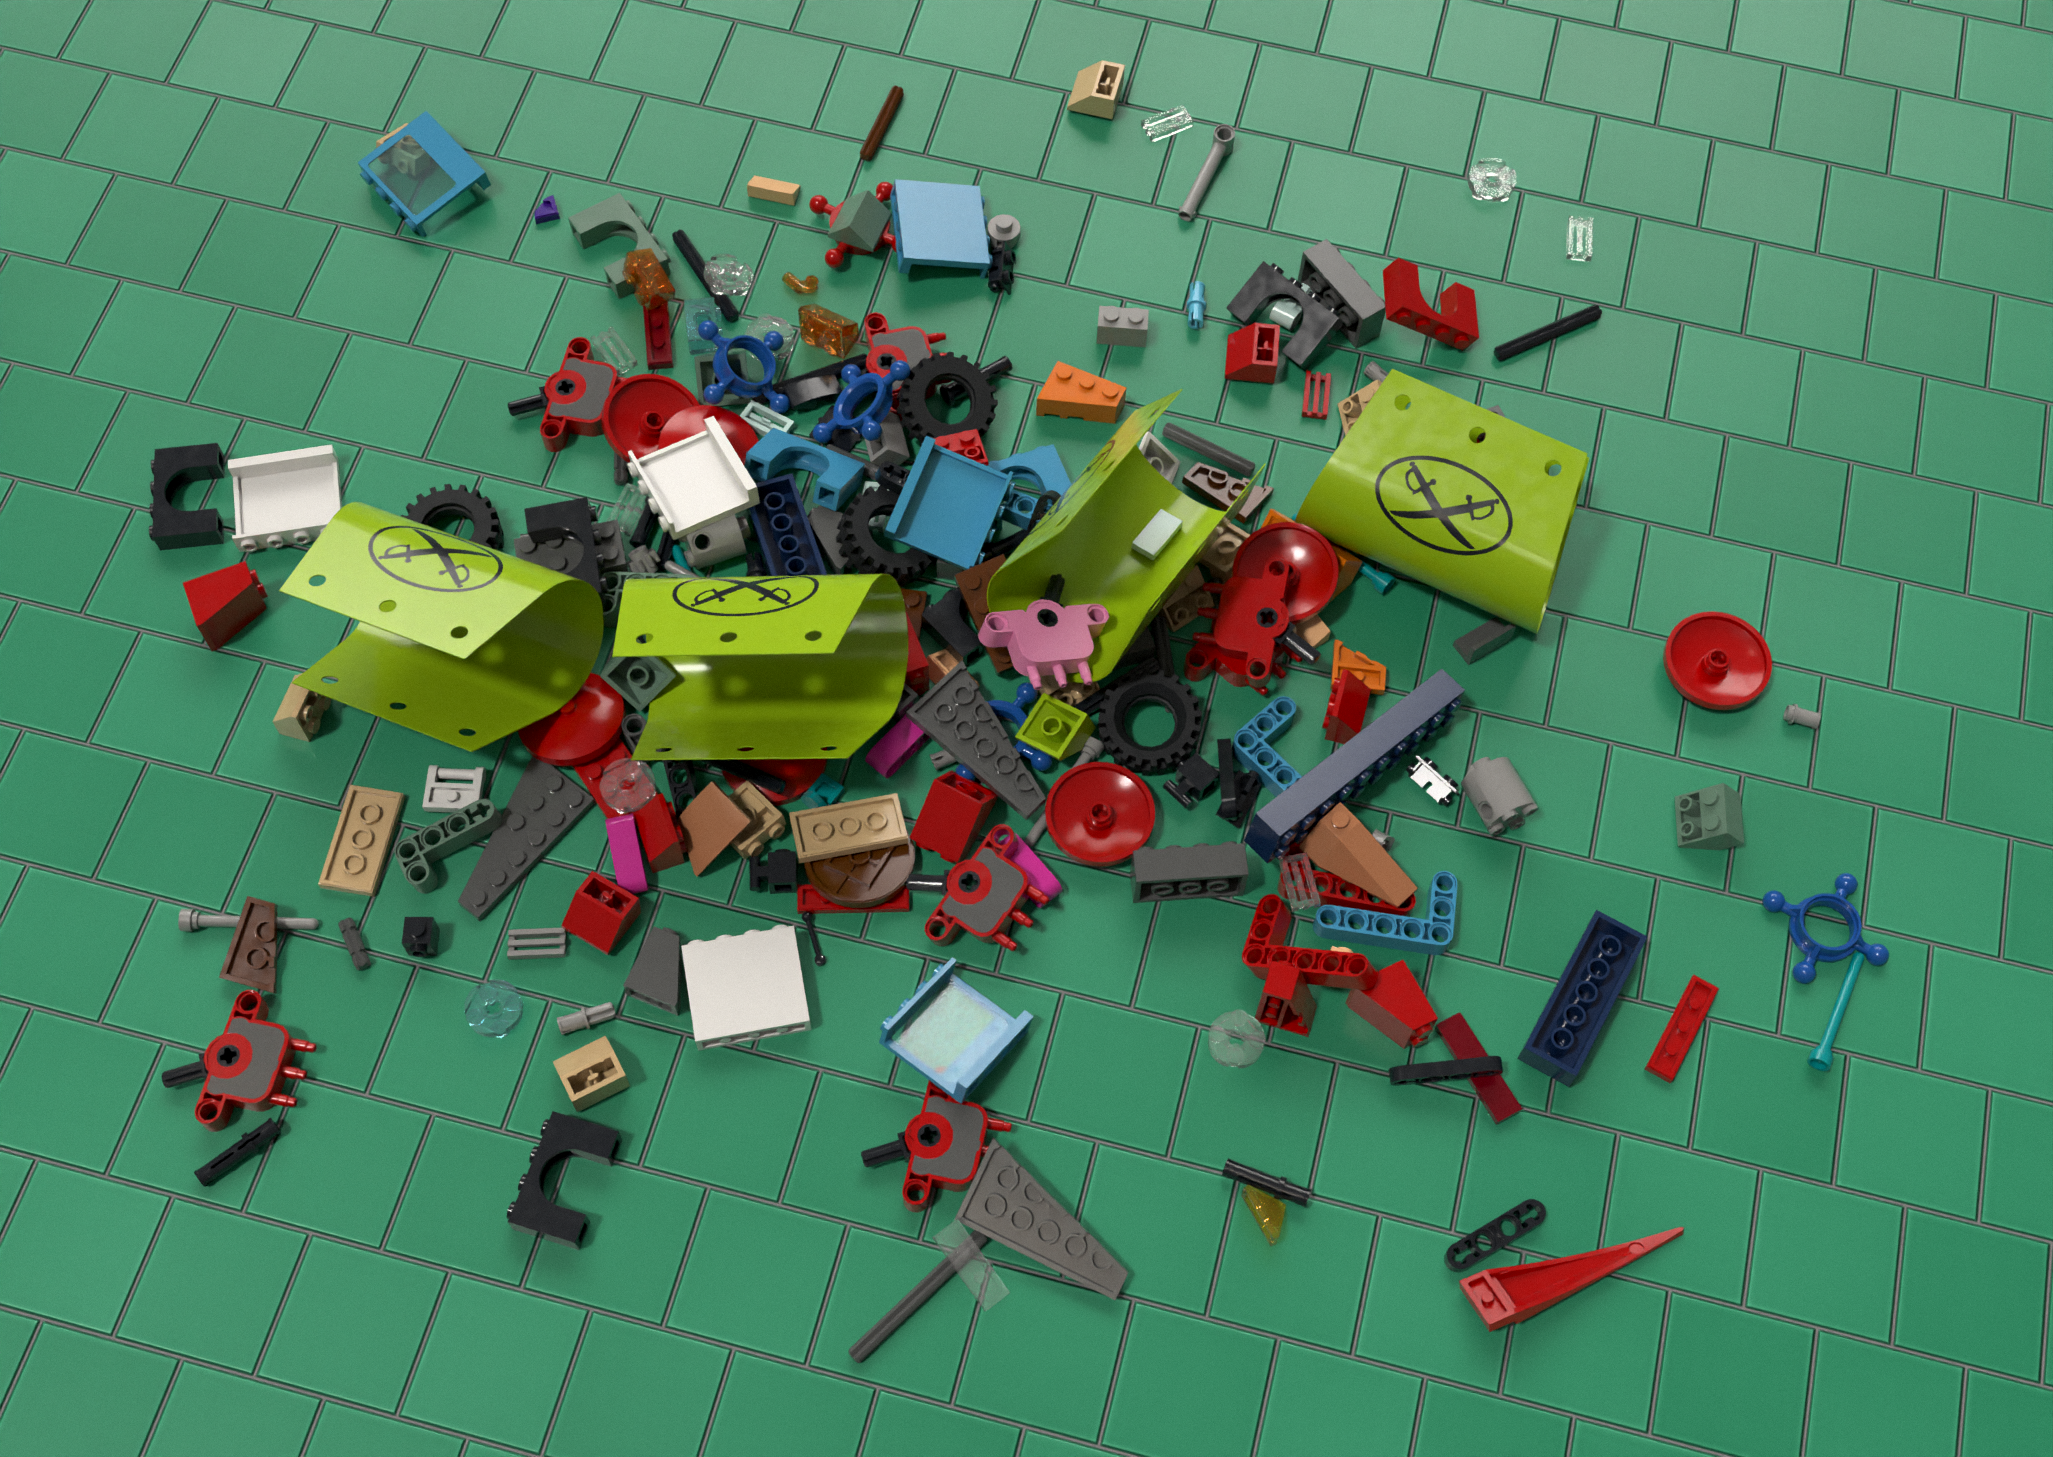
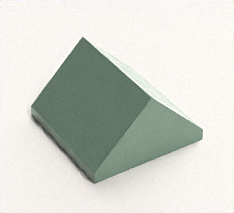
M869 190L846 198L828 233V238L873 252L892 216L891 212Z

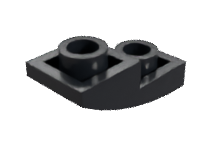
M825 375L795 383L785 388L784 393L789 399L792 410L816 408L818 401L837 400L842 393V389L835 375Z

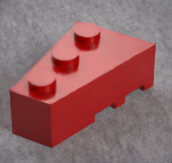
M1271 961L1254 1021L1309 1038L1317 1006L1302 972L1287 961Z

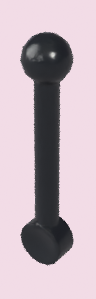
M804 912L802 920L806 922L815 951V964L820 967L825 965L826 958L820 952L811 922L813 916L810 912Z

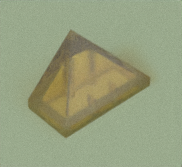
M1247 1185L1244 1187L1241 1196L1270 1246H1273L1277 1243L1280 1236L1286 1204L1251 1185Z

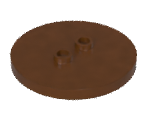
M907 831V844L805 862L806 875L812 887L822 897L832 903L851 908L876 906L900 893L906 886L909 874H913L915 866L913 841L909 838L910 835Z

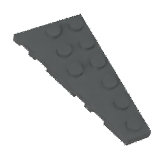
M961 661L906 712V717L1027 820L1045 803L1046 798L1030 771H1027L1018 751L1016 748H1013L1008 740L1007 733L988 702H985L978 690V685L967 672L964 662Z
M532 756L502 814L501 825L493 831L458 900L460 906L477 920L481 921L595 804L594 798L552 765Z
M995 1138L992 1139L954 1220L1116 1300L1129 1271Z

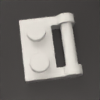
M430 765L422 805L424 811L454 813L476 800L482 799L483 786L486 781V768L452 769L440 768L439 765ZM439 779L473 780V784L441 783L438 781Z

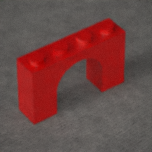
M1398 257L1383 269L1387 320L1462 351L1479 339L1474 289L1457 282L1452 284L1440 294L1441 314H1439L1426 303L1421 294L1418 265Z

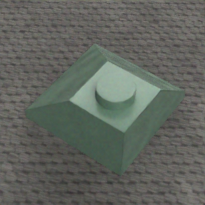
M746 349L729 350L727 361L730 368L738 377L749 382ZM715 352L694 356L700 405L723 406L750 403V398L740 397L726 390L724 398L720 403L715 405L709 404L704 399V390L710 384L719 383L713 369Z
M613 657L604 666L600 677L640 712L677 674L658 657Z

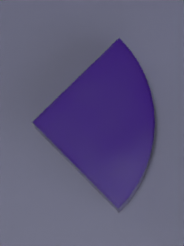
M553 195L545 198L543 203L535 210L536 224L560 219Z

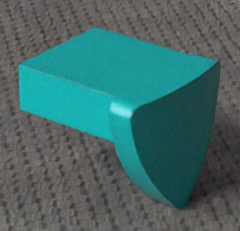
M822 773L809 790L802 795L801 801L810 809L834 805L845 790L842 785Z

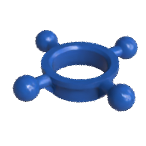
M710 320L703 321L698 327V333L702 339L711 340L718 347L713 357V369L719 380L718 384H710L705 388L704 399L709 404H718L723 400L726 390L744 398H754L764 394L770 400V407L774 412L779 414L787 412L790 407L788 397L784 394H777L772 386L776 362L771 351H777L782 348L784 344L782 334L777 331H770L765 335L764 343L748 335H740L732 339L723 338L718 334V326L715 322ZM734 348H742L755 354L764 368L763 381L751 383L738 377L728 364V351Z
M902 360L895 361L890 367V372L883 378L876 373L861 375V370L858 366L854 364L846 365L842 369L841 377L848 385L835 403L833 410L834 418L827 424L819 423L814 427V439L819 443H827L832 439L835 429H850L855 434H862L868 441L879 439L882 434L880 423L887 416L892 406L893 383L896 380L903 381L909 377V365ZM878 391L871 406L859 417L851 419L858 404L870 393Z
M1029 682L1019 685L1016 691L1017 698L1013 703L1002 700L987 701L996 716H1003L1012 720L1019 729L1027 719V716L1021 709L1025 704L1034 702L1038 695V691ZM1018 741L1013 747L1016 748L1020 757L1030 759L1032 766L1038 771H1045L1052 765L1051 756L1039 750L1036 751L1021 741ZM962 764L957 766L955 772L958 775L972 781L975 780L976 776Z
M1842 873L1835 879V888L1837 890L1835 894H1817L1801 901L1798 905L1786 902L1784 895L1776 890L1768 891L1763 896L1762 903L1766 910L1770 912L1781 911L1790 916L1789 931L1791 938L1798 949L1806 955L1804 960L1797 963L1792 971L1794 979L1801 984H1808L1814 980L1816 976L1814 968L1816 960L1821 962H1837L1848 957L1854 950L1865 954L1867 961L1875 966H1881L1889 959V951L1884 945H1870L1864 942L1860 935L1862 927L1860 916L1855 907L1846 900L1847 895L1854 893L1858 886L1857 879L1852 874ZM1815 906H1827L1838 911L1845 918L1849 926L1850 934L1847 943L1839 947H1827L1813 940L1804 926L1806 910Z

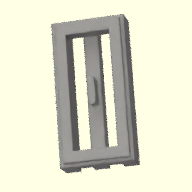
M563 928L508 930L509 951H507V957L509 960L566 957L567 931ZM560 937V938H548V939H524V938ZM560 945V949L515 950V947Z

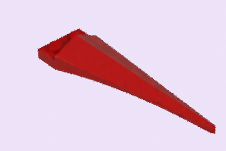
M1678 1227L1634 1241L1577 1255L1529 1264L1486 1269L1460 1280V1290L1488 1331L1491 1332L1512 1322L1518 1324L1674 1240L1683 1235L1684 1227Z

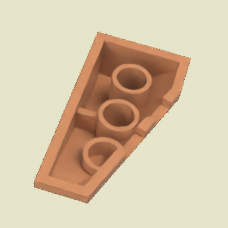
M1341 802L1317 823L1299 846L1305 855L1320 869L1326 872L1329 871L1341 877L1342 880L1357 885L1366 890L1367 893L1396 908L1418 890L1416 885L1371 833Z

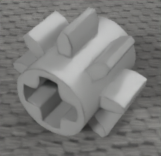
M643 545L628 554L631 560L626 564L631 572L654 573L658 570L656 563L660 561V558L655 549L651 548L648 550L646 545Z

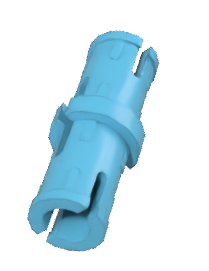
M1195 281V289L1193 282L1189 286L1190 296L1187 301V309H1189L1188 327L1192 329H1198V322L1199 327H1203V313L1206 309V301H1204L1205 284Z

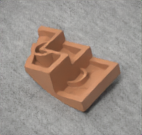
M714 781L704 788L677 819L694 874L698 877L752 822Z

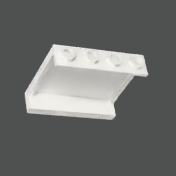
M714 416L704 420L706 431L644 457L636 459L632 450L628 451L630 463H627V467L631 476L639 479L637 484L642 495H648L650 498L648 503L653 514H659L658 520L664 532L669 531L673 540L760 503L756 484Z
M332 445L228 460V469L233 477L236 535H232V539L239 552H253L257 549L279 548L283 545L306 544L309 541H315L333 516L342 508L339 463Z
M777 925L772 930L761 932L759 930H749L744 935L733 937L732 935H721L716 940H693L688 945L681 946L693 1030L698 1051L811 1030L794 926Z

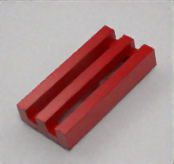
M1306 370L1301 417L1327 419L1331 373H1326V376L1321 375V372H1316L1315 375L1311 374V371ZM1310 381H1315L1312 411H1308ZM1320 382L1325 383L1322 413L1318 412Z

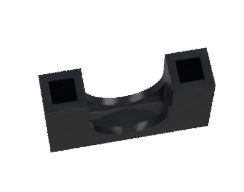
M1263 261L1226 309L1243 324L1249 326L1255 323L1263 311L1277 300L1290 299L1298 302L1303 309V321L1297 333L1282 352L1287 358L1306 371L1343 325L1338 318L1341 314L1330 305L1327 308L1320 304L1321 299L1310 291L1307 294L1301 290L1303 285L1293 277L1289 280L1282 275L1284 271L1274 263L1270 266Z
M218 443L155 449L154 460H151L154 481L150 482V490L153 496V503H150L149 507L150 515L153 519V525L149 526L151 541H155L160 551L224 544V521L217 508L181 511L172 507L175 494L183 486L195 481L224 478L225 456Z
M584 497L525 508L527 532L533 543L569 538L578 541L584 546V553L580 563L573 570L566 573V575L591 584L598 592L601 602L606 603L605 593L609 592L607 578L602 577L601 569H605V560L603 553L598 551V545H602L599 529L595 530L594 522L598 521L596 506H591L588 498Z
M957 587L947 591L943 598L935 605L927 606L921 614L922 628L959 663L963 661L967 667L983 654V644L960 616L966 605Z
M552 1111L550 1119H545L540 1132L542 1136L539 1146H535L530 1154V1168L528 1173H524L519 1181L518 1191L520 1192L516 1202L512 1201L508 1208L507 1219H509L508 1223L513 1230L580 1250L590 1221L586 1214L557 1206L548 1201L544 1193L545 1179L549 1171L557 1163L572 1157L584 1158L612 1167L622 1138L619 1131Z

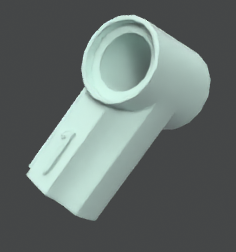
M1302 283L1303 287L1301 290L1307 294L1310 291L1312 292L1308 285ZM1279 300L1273 307L1269 319L1292 331L1301 318L1302 306L1294 300Z

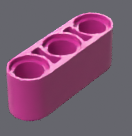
M905 715L869 751L865 761L882 776L889 778L930 737Z
M629 814L605 819L617 885L631 894L648 891L634 815Z
M1016 834L1019 845L1010 860L1020 866L1029 876L1032 885L1044 892L1051 901L1063 892L1059 881ZM1010 835L1005 837L998 844H1007L1010 840ZM1029 897V899L1038 908H1042L1044 906L1042 903L1037 902L1031 897Z

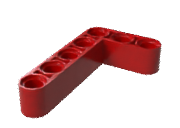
M1294 842L1289 846V851L1282 858L1278 892L1287 900L1317 906L1335 905L1410 917L1415 906L1416 897L1414 893L1404 902L1407 908H1396L1379 899L1380 902L1378 903L1371 902L1368 897L1373 895L1353 883L1342 880L1341 877L1335 874L1307 869L1309 858L1299 848L1301 843L1297 844ZM1297 855L1302 860L1294 861L1290 858V856ZM1293 880L1297 883V886H1289L1285 881ZM1313 886H1322L1325 889V891L1318 892L1313 888ZM1340 891H1348L1352 894V897H1345Z
M1268 894L1259 901L1242 952L1243 963L1257 978L1266 979L1271 961H1287L1301 970L1307 984L1368 990L1377 983V970L1363 954L1283 946L1292 916L1290 910L1275 894Z

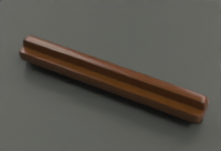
M894 85L891 88L860 150V158L862 160H872L904 95L902 87Z

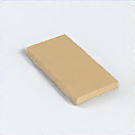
M350 785L318 885L320 888L375 896L405 800L403 793Z
M897 793L789 813L799 863L908 843V835Z

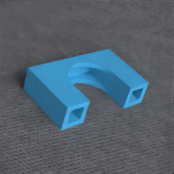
M772 428L746 453L744 466L751 478L760 482L771 479L783 469L800 468L811 471L820 476L816 481L813 503L837 511L860 487L865 463Z
M1054 444L1039 446L1026 453H1016L1006 459L988 462V467L1009 475L1010 471L1014 472L1012 480L1021 479L1031 482L1040 490L1041 494L1053 490L1062 496L1071 485ZM1048 499V504L1052 505V500ZM1001 519L994 520L992 528L996 529L995 531L1002 529Z

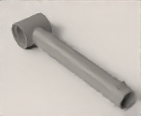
M1220 124L1214 129L1212 148L1182 207L1179 206L1178 215L1182 220L1191 221L1197 213L1195 211L1223 156H1227L1232 152L1235 138V130L1232 126Z

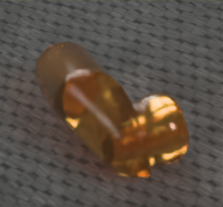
M787 272L782 277V281L796 293H813L818 289L819 280L816 276L810 275L805 280H799L791 272Z

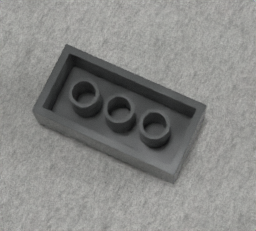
M1327 239L1305 250L1302 255L1297 281L1308 285L1312 292L1321 299L1320 304L1327 308L1330 305L1341 314L1338 318L1343 325L1339 330L1356 349L1378 337L1386 312L1384 300L1375 294L1369 283L1359 276L1354 266L1347 262L1340 254L1339 249L1333 246Z
M618 520L596 523L595 530L599 529L602 545H598V551L603 553L605 560V569H601L602 575L611 571L628 572ZM530 536L513 539L516 557L563 574L573 570L580 563L584 553V546L578 541L569 538L533 543Z
M1228 841L1221 845L1211 846L1207 843H1199L1193 847L1170 845L1165 849L1142 847L1133 851L1130 868L1133 903L1243 896L1249 875L1245 843L1237 844L1236 842Z

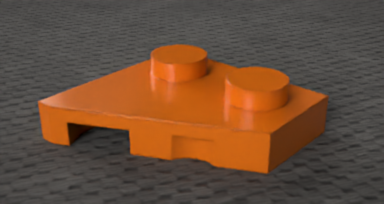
M1335 639L1330 689L1333 687L1335 677L1341 678L1343 669H1346L1371 689L1370 694L1383 695L1385 691L1386 666L1368 659L1365 654L1358 650L1356 653L1342 646V641Z

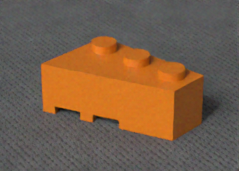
M1057 361L1037 397L1036 416L1053 414L1060 415V418L1064 419L1072 416L1082 417L1084 421L1115 424L1125 406L1127 388Z

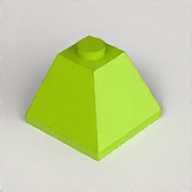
M1043 693L1015 738L1061 761L1082 750L1096 727L1087 713Z

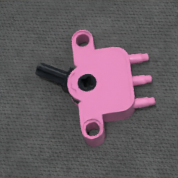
M1052 574L1050 576L1044 597H1040L1039 600L1031 603L1026 612L1024 610L989 613L978 634L980 642L987 647L1007 646L1014 668L1020 674L1029 677L1035 690L1042 688L1040 676L1054 675L1061 688L1067 686L1066 674L1079 672L1085 685L1092 684V674L1088 665V660L1094 649L1092 639L1097 638L1101 634L1109 618L1107 609L1100 604L1066 606L1064 609L1063 604L1059 603L1065 584V579L1062 578L1061 574Z

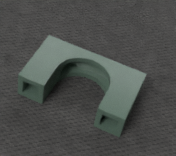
M620 193L568 218L571 232L583 249L612 236H624L637 243L636 248L631 254L604 267L607 283L618 299L641 289V284L653 283L670 274L669 263H671L668 253L665 249L661 250L659 248L655 235L648 233L642 217L635 215L631 202L629 200L625 201Z

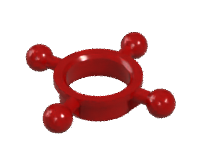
M889 182L879 183L876 187L875 197L881 203L891 200L890 194L893 185ZM815 195L811 198L809 207L815 214L826 213L830 215L829 223L831 229L845 201L834 207L828 204V200L824 196ZM890 220L873 252L886 244L892 245L893 250L896 252L895 236L888 233L890 230ZM835 240L838 246L826 252L825 262L831 268H838L844 262V253L866 255L873 252Z

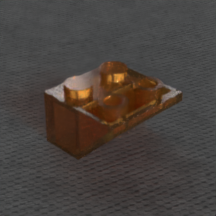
M651 248L626 253L622 274L628 284L632 283L636 292L634 294L640 306L644 305L647 311H650L674 299L676 291Z
M815 303L800 306L798 309L801 340L810 346H816L825 350L832 356L845 359L859 338L858 323Z

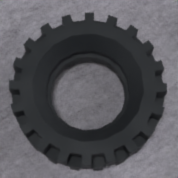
M939 352L934 353L931 358L926 359L925 357L910 370L909 377L903 380L902 387L897 394V400H899V406L896 408L897 414L902 416L903 420L900 422L902 428L907 427L910 431L908 437L911 440L914 438L918 439L921 442L920 447L926 436L937 438L939 436L977 429L981 438L990 428L989 426L996 416L994 409L998 405V400L994 399L993 396L996 388L995 385L990 386L988 382L990 375L988 372L982 374L978 369L980 364L977 361L973 365L967 362L968 356L966 355L958 358L954 357V352H947L945 356H940ZM936 381H955L968 393L970 411L961 422L955 424L941 423L933 418L928 411L925 402L926 392Z
M444 484L445 490L437 491L435 487L429 488L430 495L426 497L421 493L417 495L418 503L416 505L408 503L406 506L408 516L401 515V517L427 526H432L437 520L446 516L460 515L467 517L474 524V533L469 541L495 550L504 547L502 539L504 533L495 507H492L491 501L487 496L481 497L479 490L474 488L469 493L466 485L460 484L458 490L452 489L451 484Z
M881 485L876 491L871 486L865 490L863 495L859 493L854 498L837 526L840 532L836 536V543H842L839 554L840 556L847 555L849 560L845 565L848 569L854 566L859 571L858 574H890L901 588L908 581L911 583L915 582L925 572L935 557L914 548H910L904 553H893L884 550L875 543L869 533V521L873 517L880 515L891 517L900 495L887 490Z
M1143 668V673L1136 675L1134 671L1128 672L1127 678L1124 680L1118 678L1114 681V687L1111 690H1106L1104 700L1100 703L1098 726L1099 738L1104 744V751L1107 755L1111 754L1115 764H1123L1132 772L1134 770L1141 771L1142 776H1148L1149 772H1157L1159 776L1164 775L1165 770L1172 768L1173 771L1176 770L1179 762L1186 757L1190 758L1192 750L1196 749L1198 744L1202 713L1198 706L1199 700L1197 696L1192 695L1189 684L1183 685L1180 683L1179 676L1175 674L1172 678L1166 676L1165 670L1159 669L1158 673H1150L1149 668ZM1146 701L1158 702L1167 707L1173 715L1175 722L1174 731L1170 738L1161 745L1153 747L1141 746L1134 742L1126 733L1124 726L1125 717L1129 710L1138 703Z

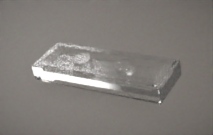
M955 1219L932 1237L984 1311L989 1310L1010 1293L958 1219Z

